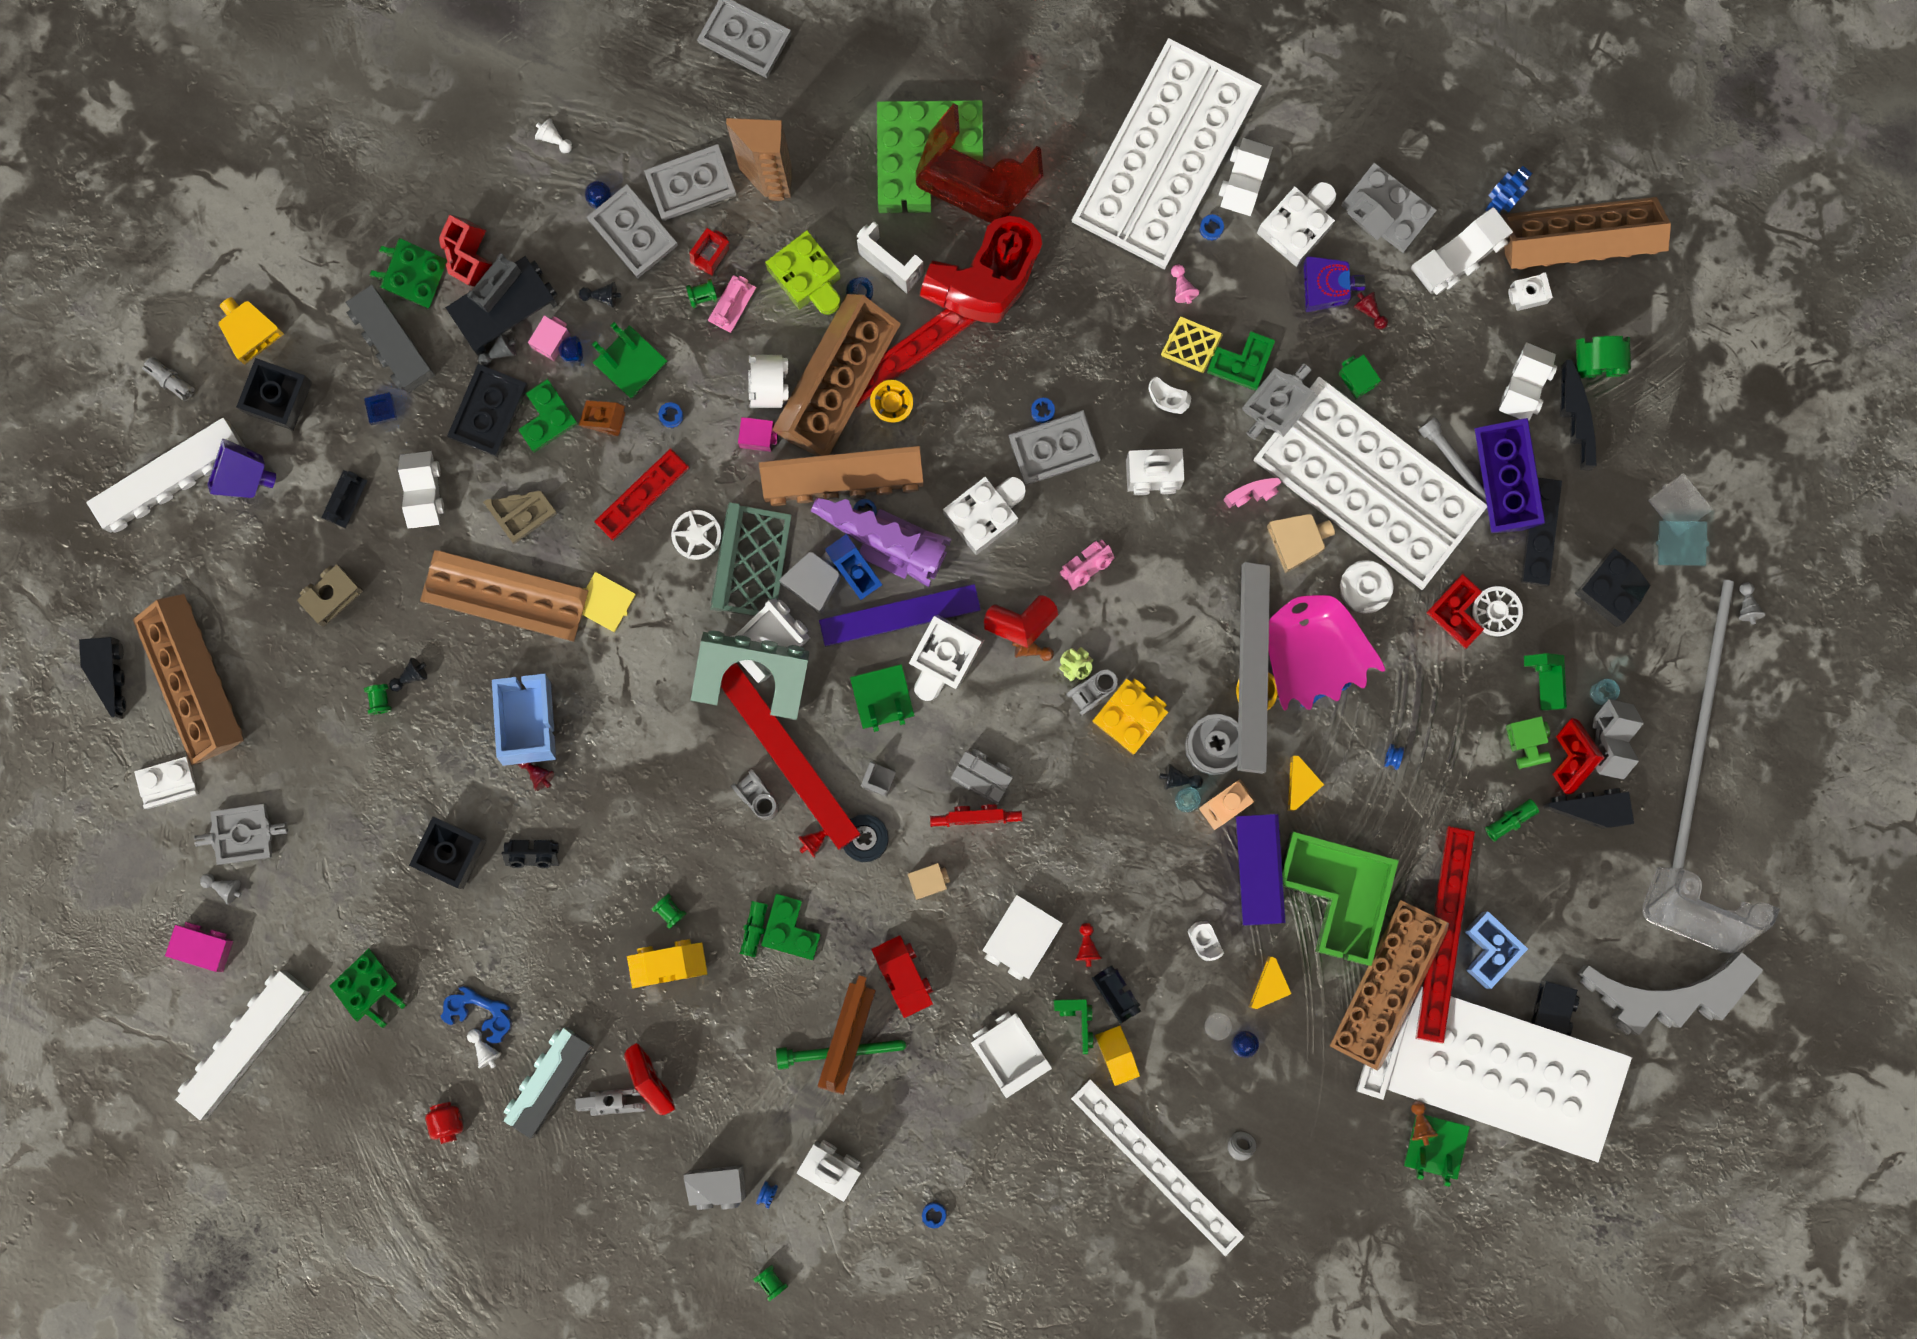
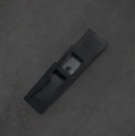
M1566 360L1561 365L1560 417L1571 418L1570 444H1581L1580 470H1592L1597 466L1596 439L1592 414L1576 367L1572 360Z

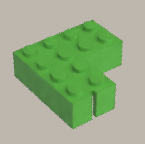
M982 100L877 102L879 213H902V201H907L908 213H930L931 161H983Z
M1296 832L1289 834L1282 861L1283 887L1328 899L1315 952L1336 958H1343V954H1345L1344 960L1372 966L1399 860Z

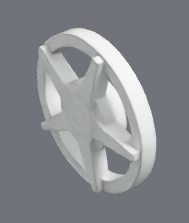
M691 510L682 514L675 521L671 537L674 547L682 556L692 560H701L711 556L718 549L722 533L719 523L711 514L702 510ZM693 515H703L712 522L704 526L696 524ZM689 517L691 525L687 530L676 532L681 521ZM715 525L717 539L713 546L707 540V531ZM676 536L686 537L690 543L687 553L679 547ZM705 544L711 548L704 554L691 555L695 546Z

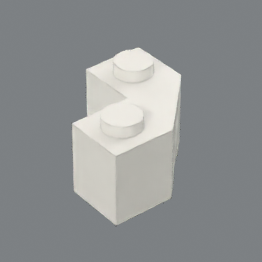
M1246 138L1242 139L1240 147L1234 146L1230 161L1235 163L1229 182L1223 180L1219 196L1223 197L1220 207L1251 216L1273 147Z
M1526 342L1512 371L1513 375L1502 396L1499 411L1518 419L1528 418L1530 420L1533 413L1538 415L1544 401L1540 399L1542 388L1547 379L1550 381L1553 379L1557 370V366L1554 365L1556 354Z
M432 451L400 455L398 472L404 491L402 509L407 528L439 525L440 514H444V502L440 498L438 477L441 475L439 462L434 461Z

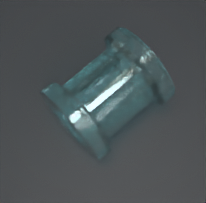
M1603 679L1590 689V697L1599 705H1604L1608 699L1616 700L1620 693L1618 684L1611 679ZM1605 687V690L1610 692V695L1604 697V693L1600 692V689Z
M1192 787L1181 789L1175 797V805L1180 811L1185 813L1197 809L1201 802L1199 792ZM1190 793L1192 794L1191 799L1194 801V805L1189 804L1186 807L1183 805L1184 800L1181 796H1186Z

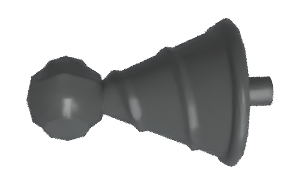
M505 334L500 335L489 353L483 352L479 354V363L483 366H488L493 358L516 356L517 353L513 346L516 340L514 338L510 340Z

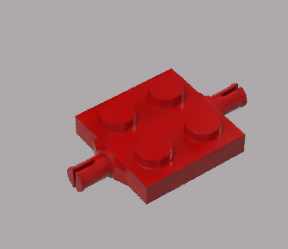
M997 804L981 805V810L970 811V806L954 807V812H949V814L930 816L931 827L1022 822V810L1006 811L997 809Z

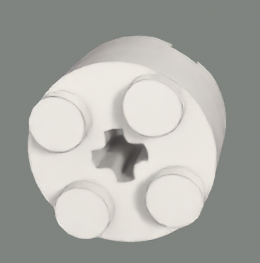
M749 355V363H751V370H748L750 408H782V405H786L788 400V384H783V378H786V374H788V358H782V355Z

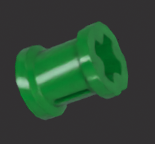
M708 279L707 283L697 286H686L692 308H697L698 304L711 300L713 302L718 301L712 279Z
M388 684L372 685L364 688V692L368 694L370 707L367 710L368 715L384 714L392 711V707L388 705L386 692L389 689Z
M668 893L651 910L657 912L666 921L667 927L671 929L687 913L679 909L671 900L672 896Z
M770 1265L753 1279L766 1292L768 1301H771L788 1287L787 1283H782L773 1271V1265Z

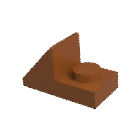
M586 400L579 426L618 436L625 417V406L615 402Z

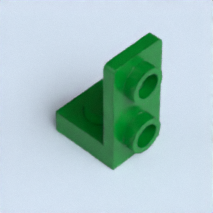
M1544 653L1524 656V667H1533L1535 672H1539L1541 710L1566 709L1564 655Z
M1087 999L1053 1000L1054 1011H1059L1060 1016H1076V1011H1081L1082 1054H1088V1048H1093V1032H1088L1087 1021H1092V1005H1087Z

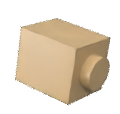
M938 863L908 873L916 900L947 890L945 884L950 883L946 868L940 869Z

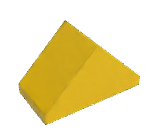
M1299 756L1290 757L1287 811L1296 810L1324 785Z
M1268 956L1249 1005L1253 1009H1258L1291 994L1280 966L1274 957Z
M1120 1025L1095 1035L1114 1086L1140 1076L1132 1051Z

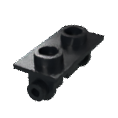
M343 470L321 518L346 528L368 480L359 477L353 472Z
M510 840L504 843L502 857L505 866L512 868H523L524 866L550 868L551 866H559L556 854L559 853V843H554L553 840H534V849H529V840Z
M1113 965L1092 977V980L1120 1024L1141 1012L1139 1008L1140 1003L1137 1002L1131 990L1124 992L1122 989L1127 984L1120 975L1118 968L1114 969Z

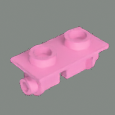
M733 275L708 321L731 333L756 287L749 284L746 278Z
M1103 540L1095 541L1081 552L1086 558L1085 561L1082 562L1076 556L1062 566L1063 570L1060 571V574L1065 580H1068L1072 590L1085 585L1090 580V577L1099 570L1106 569L1111 564V561L1115 559L1110 546L1106 545Z

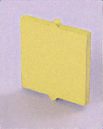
M595 572L587 587L583 588L589 592L582 615L615 633L623 617L628 615L627 610L636 594Z

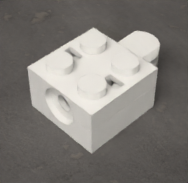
M1321 182L1316 184L1307 195H1304L1294 187L1262 222L1257 234L1297 267L1328 233L1335 221L1326 213L1335 201V189L1330 184Z
M1183 448L1129 451L1126 459L1127 492L1134 491V495H1148L1153 490H1160V494L1176 493V490L1181 489L1184 482Z
M984 477L943 509V514L974 554L977 555L1018 523V517L1011 508L1024 499L1025 486L1020 479L1010 477L994 488L988 479Z
M939 615L934 616L909 664L922 670L914 686L916 695L922 700L929 701L938 697L945 683L955 689L959 688L985 640Z
M825 1140L821 1143L816 1141L797 1174L844 1202L863 1170L859 1167L861 1162L848 1154L845 1157L835 1152L837 1148Z

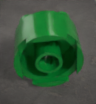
M1599 336L1593 337L1591 342H1585V338L1577 339L1576 365L1577 372L1580 373V379L1596 378V376H1600L1602 373H1606V378L1622 377V375L1629 374V370H1631L1630 337Z

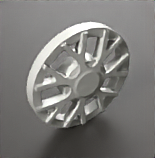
M1500 586L1485 589L1474 600L1472 606L1473 619L1484 628L1482 632L1490 636H1505L1513 632L1519 626L1523 616V607L1518 596L1510 589ZM1495 591L1497 600L1491 602L1488 593ZM1505 593L1512 597L1507 605L1501 601ZM1480 600L1488 604L1486 610L1477 607ZM1517 607L1518 615H1508V608ZM1486 614L1489 620L1481 624L1478 616ZM1506 618L1513 624L1508 630L1502 623ZM1491 622H1498L1497 632L1490 631Z

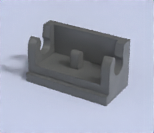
M499 253L497 260L472 291L469 290L467 297L489 313L521 274V270L514 262H510L502 253Z

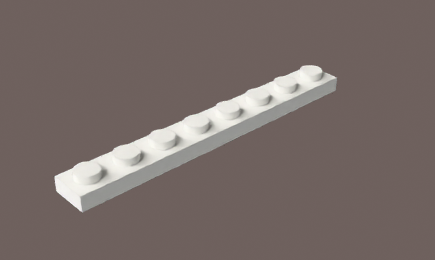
M1090 1079L1071 1097L1085 1114L1224 1256L1244 1238L1233 1224Z

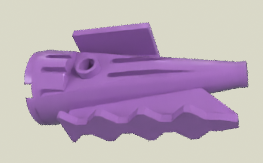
M817 497L811 509L812 513H815L845 534L862 543L859 552L867 562L903 579H906L908 574L927 587L931 585L929 578L935 579L947 552L944 551L946 548L944 544L950 546L952 540L947 536L924 530L879 509L876 516L872 511L862 512L852 509L847 499L834 503Z

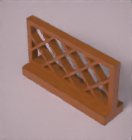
M859 975L856 984L849 983L819 1079L818 1088L841 1095L845 1093L876 990L867 988V977Z

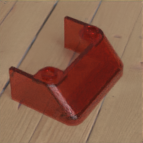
M953 103L929 133L915 172L916 185L921 190L991 223L994 219L1008 216L1044 176L1041 148L1036 146L1022 163L1006 158L997 162L993 168L951 148L960 133L958 105Z

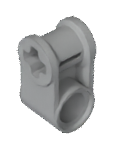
M1101 670L1087 681L1085 680L1074 687L1066 695L1073 698L1081 710V716H1083L1116 690L1118 680L1112 671ZM1107 675L1112 678L1113 686L1110 689L1104 690L1099 687L1098 680L1101 676ZM1080 693H1082V695L1085 697L1088 703L1084 701Z
M752 769L748 771L749 775L738 784L733 783L731 785L742 801L759 818L771 820L778 814L779 805ZM764 800L772 802V810L767 814H762L759 811V805Z

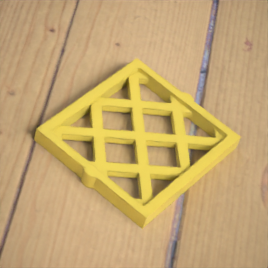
M1180 316L1173 332L1169 335L1161 356L1204 373L1223 335L1220 332ZM1187 324L1196 328L1189 331ZM1183 325L1185 333L1176 335L1180 326ZM1199 331L1202 339L1192 342L1190 335ZM1203 331L1212 335L1205 337ZM1187 336L1189 344L1180 347L1178 339ZM1215 338L1216 340L1212 348L1209 349L1206 341ZM1175 341L1177 349L1168 352L1171 343ZM1203 343L1205 351L1196 353L1194 346ZM1191 348L1193 355L1184 359L1182 351ZM1179 352L1181 359L1171 355ZM1207 354L1204 363L1200 365L1198 357ZM1195 359L1197 366L1188 363V361Z

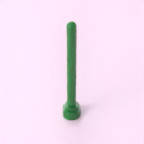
M904 1040L859 1044L856 1056L902 1051L906 1048V1042ZM787 1047L776 1048L778 1070L789 1069V1066H793L795 1062L826 1059L829 1048L793 1052V1049L787 1050Z

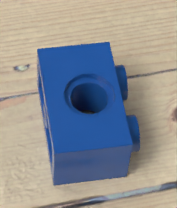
M847 534L825 549L860 600L882 586L872 568Z

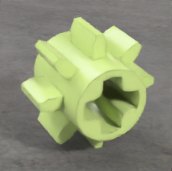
M1082 647L1077 651L1071 648L1063 653L1059 669L1064 672V676L1070 681H1073L1075 677L1082 680L1091 673L1093 659Z

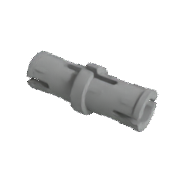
M150 357L144 363L143 370L159 381V385L164 389L168 388L183 401L188 400L193 395L194 387L182 380L175 370L168 369L155 357Z

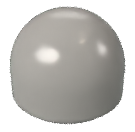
M1246 1132L1234 1133L1228 1142L1229 1154L1236 1160L1244 1161L1249 1159L1256 1151L1254 1138ZM1237 1140H1246L1248 1150L1241 1149L1237 1145Z

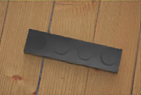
M1538 477L1545 524L1527 529L1521 583L1549 586L1562 481Z

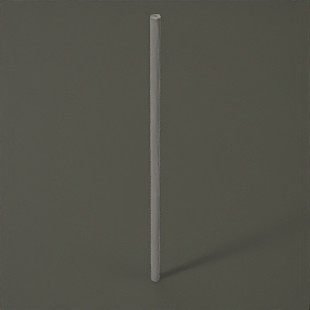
M1723 580L1663 921L1674 922L1734 587V581Z

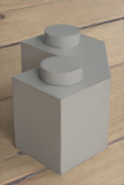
M1608 699L1594 717L1592 728L1596 729L1595 744L1604 756V759L1596 767L1600 775L1625 779L1639 762L1629 741L1644 722L1633 704Z

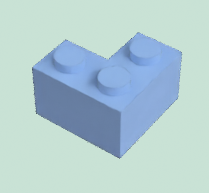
M1488 911L1481 912L1464 931L1483 949L1482 953L1468 966L1466 971L1486 989H1492L1528 950Z

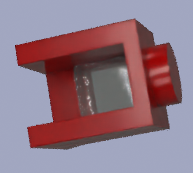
M706 228L689 252L690 263L713 276L716 268L729 251L728 238L718 230L713 232Z

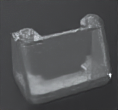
M1657 867L1642 909L1644 917L1649 922L1719 951L1732 954L1738 953L1775 924L1780 908L1767 903L1752 905L1747 902H1742L1737 910H1724L1699 899L1702 891V882L1696 874L1682 868Z

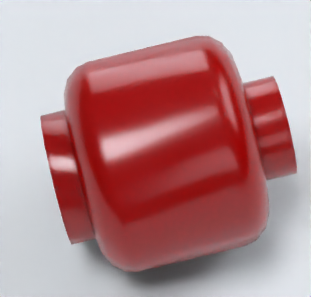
M451 1102L430 1107V1112L425 1115L429 1137L432 1140H440L441 1144L456 1141V1135L464 1130L460 1110L457 1106H451Z

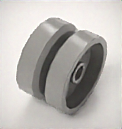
M1222 714L1207 715L1198 720L1188 732L1185 741L1186 756L1191 765L1201 773L1208 775L1225 774L1238 765V722ZM1213 741L1219 742V749L1211 748L1210 743Z

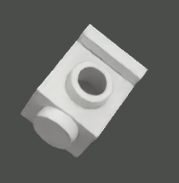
M1546 272L1537 276L1516 280L1511 284V289L1508 290L1510 302L1515 304L1517 311L1548 304L1553 298ZM1526 287H1532L1534 294H1528Z

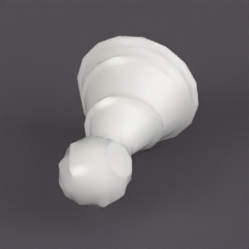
M551 118L547 119L543 124L537 123L536 127L539 129L535 135L536 140L558 144L562 153H569L572 150V142L568 139L562 140Z
M477 1029L470 1030L467 1039L469 1042L475 1043L478 1068H483L488 1064L491 1068L496 1067L494 1060L501 1056V1052L496 1051V1049L481 1041V1031Z

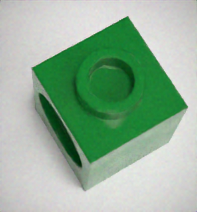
M1364 354L1359 358H1356L1354 355L1342 363L1343 368L1338 373L1355 400L1377 387L1381 382V379Z

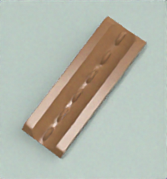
M434 550L420 602L575 642L589 591Z
M1400 900L1375 951L1372 966H1368L1330 1047L1377 1071L1382 1067L1448 931V922Z

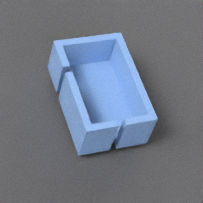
M546 674L521 676V681L526 688L525 690H522V686L516 677L492 680L496 757L503 766L556 760L555 736L552 733L554 731L551 682Z

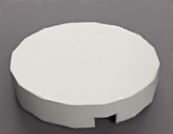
M1364 560L1358 561L1347 568L1341 577L1339 588L1341 597L1349 608L1355 612L1367 614L1374 613L1386 606L1391 598L1394 586L1392 577L1384 566L1374 561Z

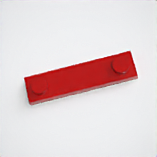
M670 448L594 522L612 541H615L690 469L689 466Z

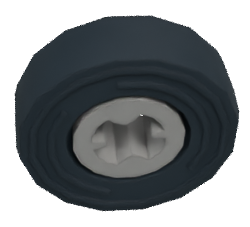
M869 814L857 815L851 818V822L859 833L863 831L865 834L869 832L872 834V838H869L872 842L869 845L865 843L860 845L857 841L860 837H857L843 848L845 853L853 860L859 862H872L880 858L886 851L889 842L888 831L884 823L877 817Z

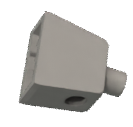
M810 551L782 576L779 581L781 585L821 614L840 581L841 574L833 568L835 564L827 552L820 558Z

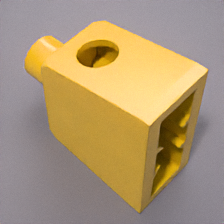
M229 297L220 304V308L227 316L219 321L218 324L236 358L244 365L284 335L274 323L249 301H245L239 306L233 297Z

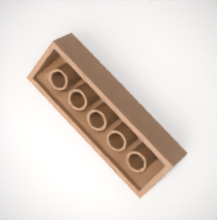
M726 118V125L740 171L764 197H769L768 199L773 201L791 198L792 164L782 120Z
M1657 197L1500 215L1513 231L1506 239L1508 244L1504 247L1505 256L1511 269H1526L1532 266H1552L1558 263H1578L1584 260H1604L1611 257H1631L1637 254H1657L1669 251L1671 222Z
M847 294L772 430L791 444L816 456L830 455L901 323L864 295Z
M920 446L759 462L764 500L766 503H770L771 506L786 505V501L797 500V503L813 502V498L823 497V499L832 501L838 500L839 495L850 494V498L865 497L867 492H876V495L892 494V490L903 489L904 493L919 491L918 487H924Z
M185 594L156 600L137 615L133 621L190 763L195 765L229 751L244 741L242 731L235 720L231 703L226 698L222 688V681L215 671L211 654L207 651L202 639V632L196 624L192 614V607L187 602Z

